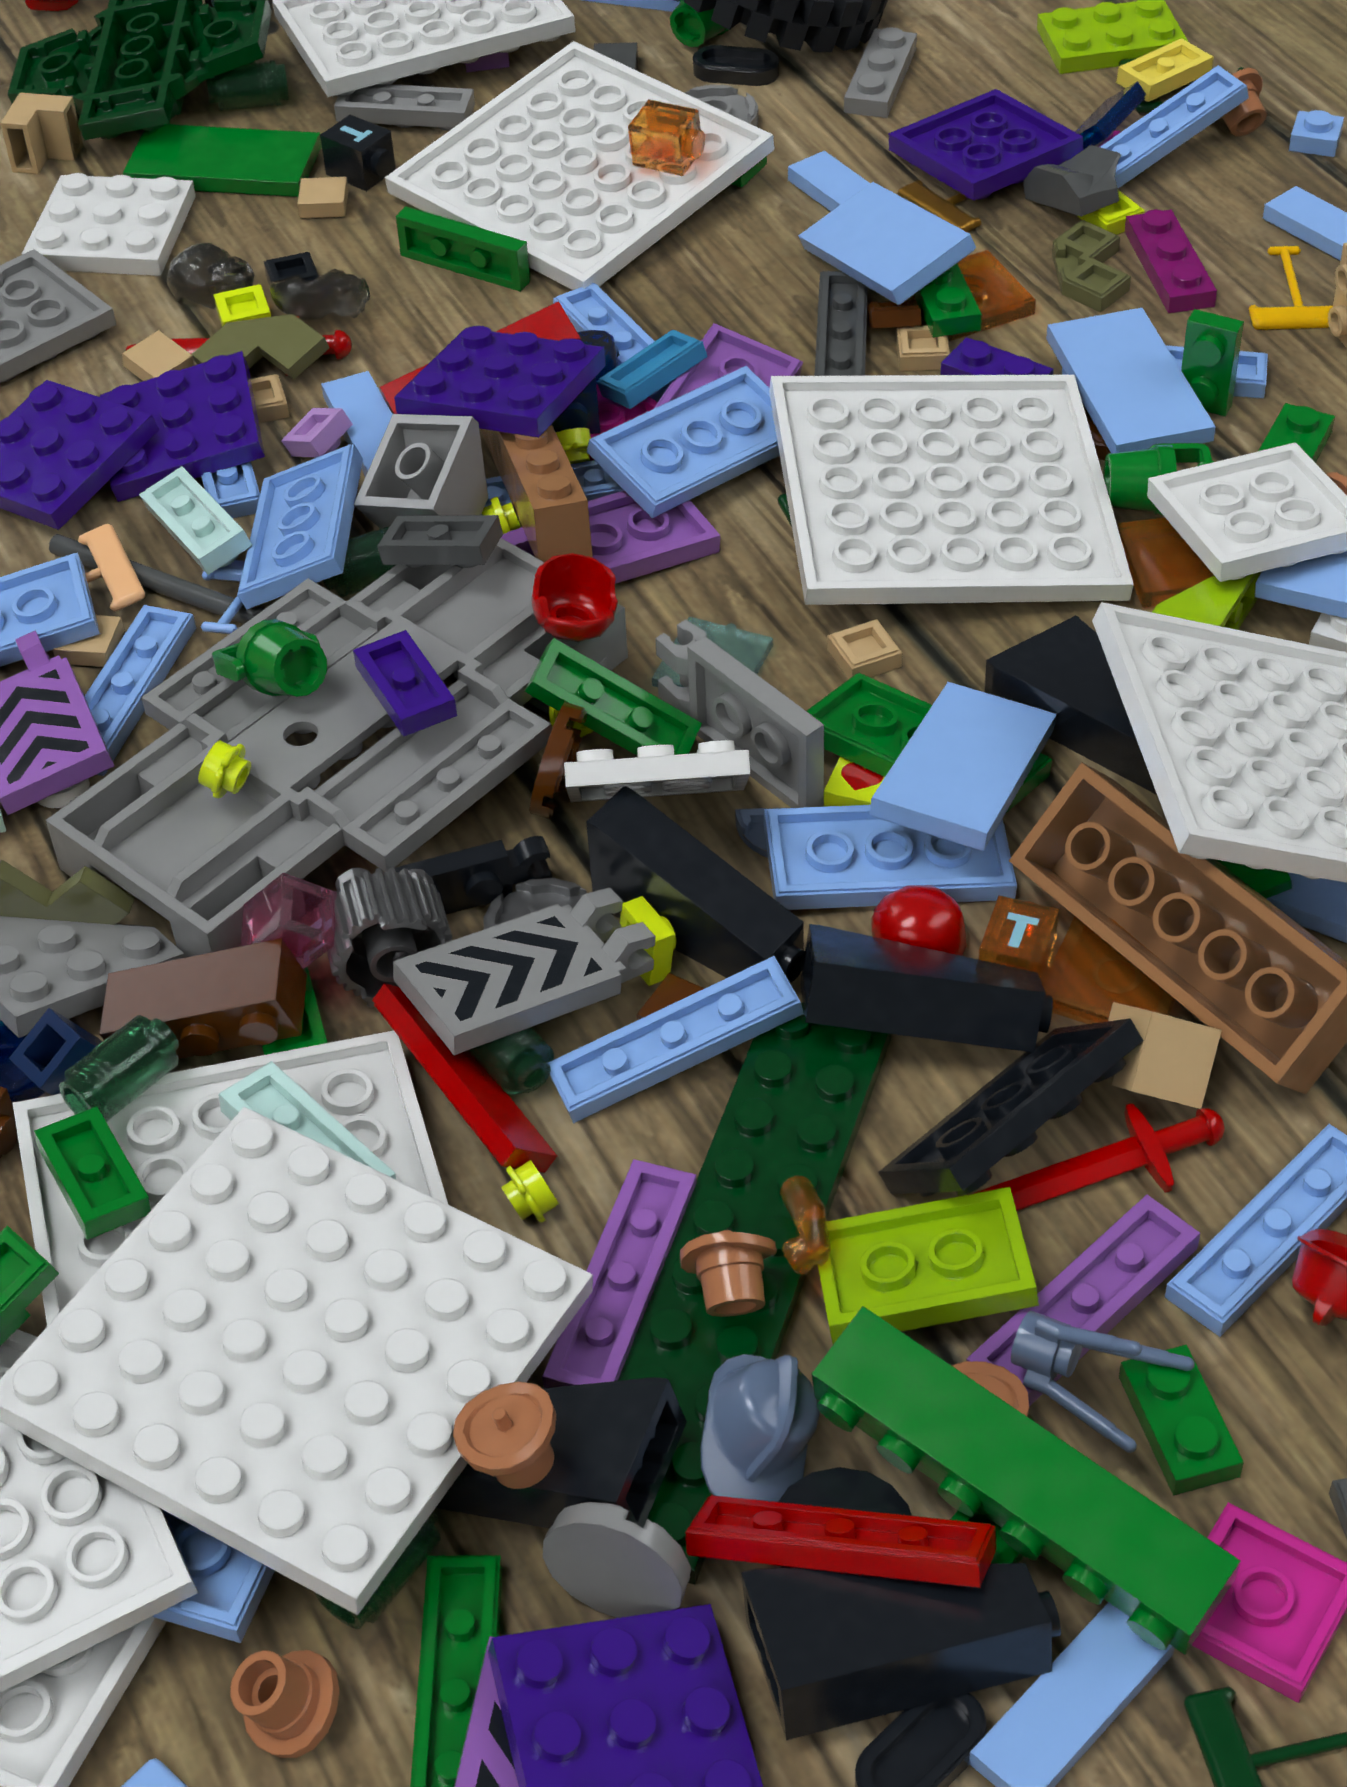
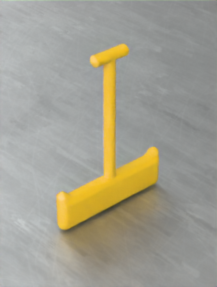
M1299 246L1269 247L1267 250L1269 255H1281L1294 307H1257L1256 305H1251L1248 310L1254 329L1329 328L1328 312L1333 306L1303 305L1290 255H1298L1301 252Z

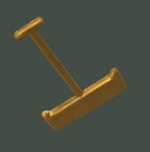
M921 180L903 186L897 192V195L966 232L981 225L980 218L971 217L954 206L968 199L962 193L943 199L923 186Z

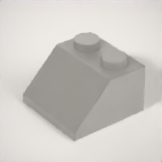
M393 414L353 505L384 533L387 532L397 516L481 515L488 499L478 422L472 416Z

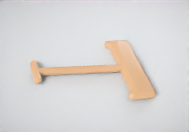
M111 524L101 525L79 536L78 542L89 547L98 568L85 573L87 582L90 583L103 577L113 598L110 605L111 610L115 612L122 610L145 598V591Z

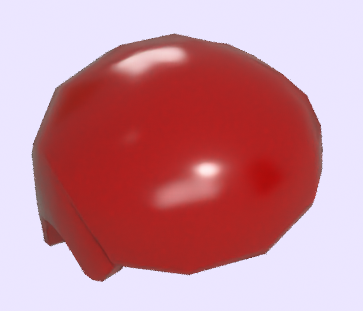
M575 553L552 556L539 566L534 578L531 601L538 625L543 626L545 632L563 640L580 642L600 637L613 623L618 606V599H616L615 574L610 568L593 557Z
M907 885L884 896L874 909V914L871 918L873 937L960 956L963 955L966 949V929L960 906L953 897L932 885Z

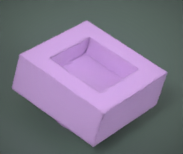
M312 408L281 442L292 457L317 458L336 450L341 443L340 437L353 424L342 408Z

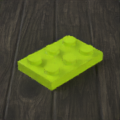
M1137 0L1118 4L1102 2L1095 7L1079 9L1063 7L1055 9L1053 12L1040 13L1037 18V31L1059 74L1119 67V62L1122 59L1139 58L1181 38L1189 42L1165 0Z
M1010 1187L810 1224L832 1344L837 1341L862 1306L900 1331L1039 1306L1037 1287Z

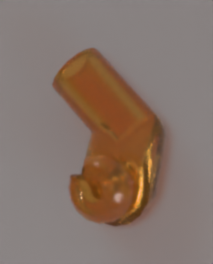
M794 1176L783 1183L780 1195L800 1235L786 1241L782 1251L796 1273L806 1274L813 1266L819 1264L822 1267L827 1262L831 1254V1245L825 1207L809 1179L803 1176Z

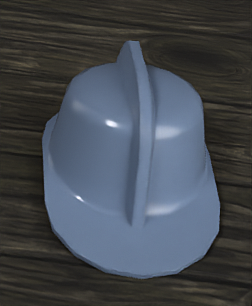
M743 1354L727 1359L714 1372L708 1392V1405L701 1440V1470L712 1495L778 1502L789 1486L803 1478L808 1442L817 1429L820 1411L816 1406L819 1400L815 1398L813 1385L798 1369L796 1357L784 1355L773 1360Z

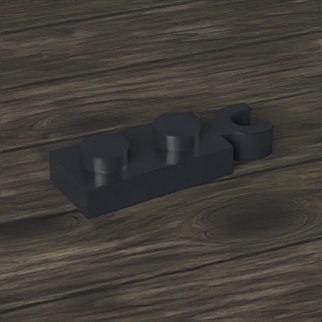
M543 836L526 838L520 841L513 849L507 851L501 839L395 867L396 872H400L403 868L408 870H424L432 878L437 893L440 894L446 915L490 904L502 893L503 898H505L508 894L513 893L512 885L531 879L552 878V873L546 861L547 858H550V852Z

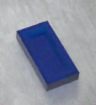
M1138 81L1105 100L1075 131L1083 136V150L1090 145L1095 146L1104 141L1145 99L1147 94Z

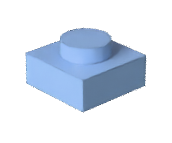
M1321 110L1310 112L1298 111L1291 133L1289 151L1335 157L1342 133L1344 117L1334 116Z

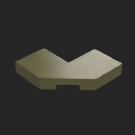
M1081 220L1053 241L1052 257L1061 294L1101 313L1130 291L1131 276L1104 264L1106 260L1119 251L1120 237Z
M288 314L228 322L191 355L198 365L207 362L215 356H227L242 351L249 369L262 357H265L295 380L325 353L329 346L324 336L296 315Z
M3 860L0 861V916L115 925L130 913L135 899L129 893L86 866L54 891H51Z

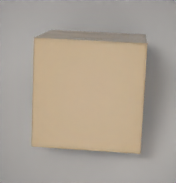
M19 93L0 122L12 172L39 174L48 159L75 161L84 146L78 127L73 96Z
M1113 1002L1108 1021L1131 1018L1143 1041L1123 1057L1126 1065L1114 1075L1112 1086L1198 1109L1202 1108L1222 1030Z

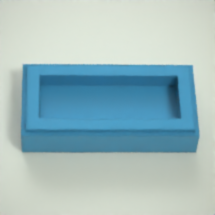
M672 329L605 374L597 381L602 397L631 409L708 356L703 341Z

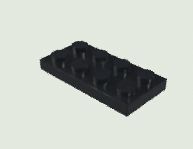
M1131 1018L1053 1029L1036 1043L1034 1053L1025 1052L881 1169L878 1172L891 1194L920 1193L922 1197H927L937 1192H956L957 1195H966L977 1190L992 1177L990 1168L1003 1157L1016 1155L1030 1147L1038 1138L1035 1131L1046 1121L1062 1117L1074 1110L1082 1102L1080 1093L1092 1083L1106 1080L1122 1070L1126 1065L1123 1057L1143 1041Z

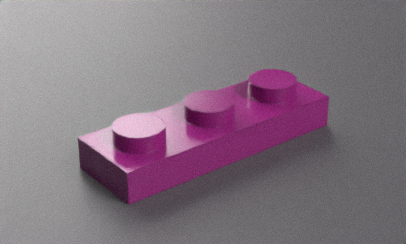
M1172 209L1164 211L1149 210L1143 214L1126 216L1125 234L1167 313L1215 307L1217 289Z

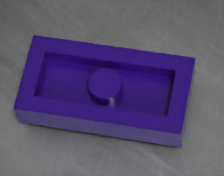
M968 337L941 362V375H1053L1054 370L1027 357L1017 356L990 346L983 341Z
M406 630L353 650L357 670L403 737L457 716L455 698Z

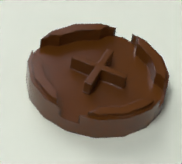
M565 701L557 715L535 780L529 807L531 814L550 819L557 813L559 805L551 803L549 800L553 798L554 792L566 790L564 762L576 761V752L579 751L582 737H580L581 730L573 727L575 722L585 724L587 711H585L584 707Z

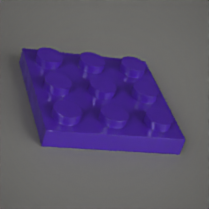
M997 89L888 133L889 150L973 201L987 198L991 193L1011 184L1023 182L1036 166L1045 164L1060 165L1083 151V136Z
M485 326L468 327L394 397L396 413L472 416L478 422L479 429L539 438L606 366L604 347L586 345L579 339L557 341L537 338L535 334L530 332L507 334L493 332Z
M242 351L227 356H215L207 362L182 370H170L164 372L159 377L133 385H121L110 392L100 394L101 398L152 414L159 428V431L110 479L111 489L118 502L139 496L140 493L181 466L195 479L201 477L206 472L214 473L217 470L231 468L265 457L249 366Z
M46 380L40 386L33 389L29 397L8 417L0 421V509L60 530L159 431L152 414Z
M711 1604L492 1637L488 1655L519 1787H763Z

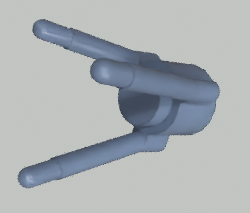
M1032 1310L1027 1312L1016 1333L1010 1357L1012 1364L1027 1369L1023 1385L1046 1394L1127 1453H1132L1136 1450V1442L1108 1419L1055 1382L1054 1378L1058 1374L1067 1378L1072 1375L1079 1361L1082 1347L1184 1371H1190L1195 1366L1193 1359L1187 1356L1140 1345L1136 1341L1118 1338L1117 1336L1072 1327L1069 1324Z

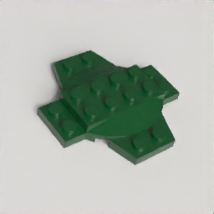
M109 0L108 8L94 16L98 26L89 33L87 30L78 31L77 35L75 30L71 28L21 47L7 95L12 104L19 93L73 96L76 113L80 114L78 127L84 141L95 138L112 139L121 133L139 129L145 131L156 130L164 124H169L170 119L175 115L181 114L184 96L204 80L264 58L272 13L268 0H215L213 2L215 7H210L209 4H203L202 0Z

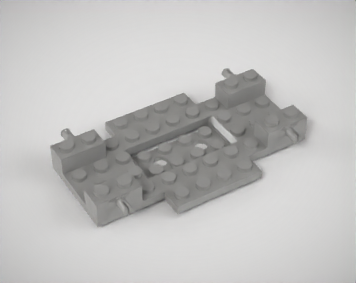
M502 538L485 565H477L471 568H460L456 565H426L419 568L396 565L348 601H345L312 580L306 579L141 697L145 714L168 728L169 731L45 820L60 870L72 877L86 866L113 884H118L170 921L176 946L184 952L185 958L280 938L284 940L294 956L301 955L300 947L291 943L280 934L308 913L302 879L343 846H347L387 872L390 867H396L547 745L552 731L551 723L522 706L528 702L549 715V705L524 692L545 648L555 638L607 669L613 670L628 658L625 607L618 604L613 623L600 637L575 642L558 639L545 632L543 626L538 625L531 601L535 574L539 566L544 562ZM277 619L295 625L300 630L314 634L318 638L327 658V673L319 688L307 696H270L253 690L243 680L235 682L218 675L212 652L239 643L248 629L262 620ZM406 630L444 684V679L452 673L458 680L448 687V690L455 698L457 716L405 737L396 727L316 790H312L320 783V774L339 759L347 760L356 757L362 751V742L380 728L395 726L388 713L357 670L353 650ZM294 732L298 734L315 732L317 734V738L307 745L293 746L286 742V738ZM221 740L231 746H237L240 743L245 747L244 759L251 762L248 778L238 793L233 794L227 791L223 797L214 798L211 789L198 782L202 763L209 750L217 741Z

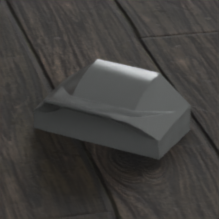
M1090 145L1060 165L1045 164L1036 166L1023 180L1025 199L1078 216H1084L1119 201L1115 172L1121 155L1115 151Z

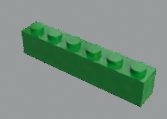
M864 1306L858 1311L811 1374L814 1395L819 1400L816 1406L830 1422L847 1432H852L856 1426L879 1442L876 1446L877 1451L893 1466L907 1474H912L915 1469H918L939 1484L937 1492L953 1508L970 1517H973L977 1511L1001 1527L999 1535L1012 1549L1031 1560H1037L1039 1555H1042L1065 1571L1062 1579L1074 1592L1096 1605H1100L1104 1599L1129 1616L1127 1625L1136 1635L1160 1650H1166L1169 1644H1171L1175 1649L1186 1655L1235 1581L1241 1562L1239 1559Z

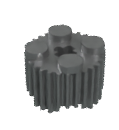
M390 867L387 872H383L381 868H377L375 873L371 874L363 868H351L337 878V891L330 893L332 900L324 902L325 910H322L320 913L322 919L320 926L326 921L329 923L328 930L322 933L332 975L336 977L338 984H343L344 990L349 991L353 989L355 996L361 995L369 1008L374 1007L375 1003L372 999L384 983L399 987L393 977V961L452 941V934L440 894L437 893L432 878L422 869L408 870L403 868L400 872H396L395 867Z

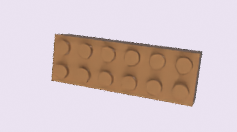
M1081 762L1012 855L1009 862L1208 1027L1222 1030L1220 1037L1275 1083L1307 1094L1347 1043V962L1219 861L1209 858L1197 859L1187 854L1179 853L1168 822L1114 779Z

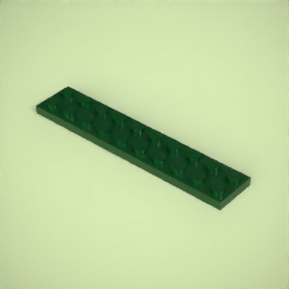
M803 1014L753 1038L618 1381L650 1377L668 1379L687 1420L647 1519L663 1527L683 1549L691 1567L690 1580L688 1582L690 1584L696 1585L705 1557L687 1555L685 1532L708 1496L712 1495L701 1470V1440L708 1405V1392L713 1374L727 1359L743 1354L760 1356L766 1359H777L815 1253L810 1224L826 1222L888 1050L891 1034L805 1023V1016ZM724 1230L756 1234L774 1240L777 1249L776 1254L763 1259L764 1270L762 1271L765 1306L757 1311L737 1316L719 1317L708 1315L706 1313L701 1281L697 1278V1274L687 1273L681 1268L680 1250L684 1245L701 1235Z

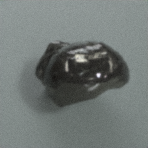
M198 243L186 248L171 261L167 285L176 302L185 297L197 304L213 309L216 308L213 294L253 286L255 275L245 260L231 256L226 250L212 243Z
M333 269L312 282H307L296 274L282 280L273 281L270 286L271 298L277 308L286 315L294 314L304 321L322 319L333 311L340 316L349 315L352 318H356L365 311V304L370 299L369 286L365 278L346 274L338 269Z

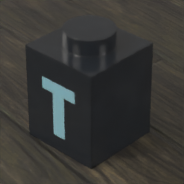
M350 114L320 135L325 172L328 176L347 177L348 184L368 191L396 170L391 130Z

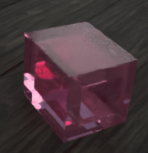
M282 873L243 905L241 946L282 938L302 968H306L334 947L335 900L337 892Z

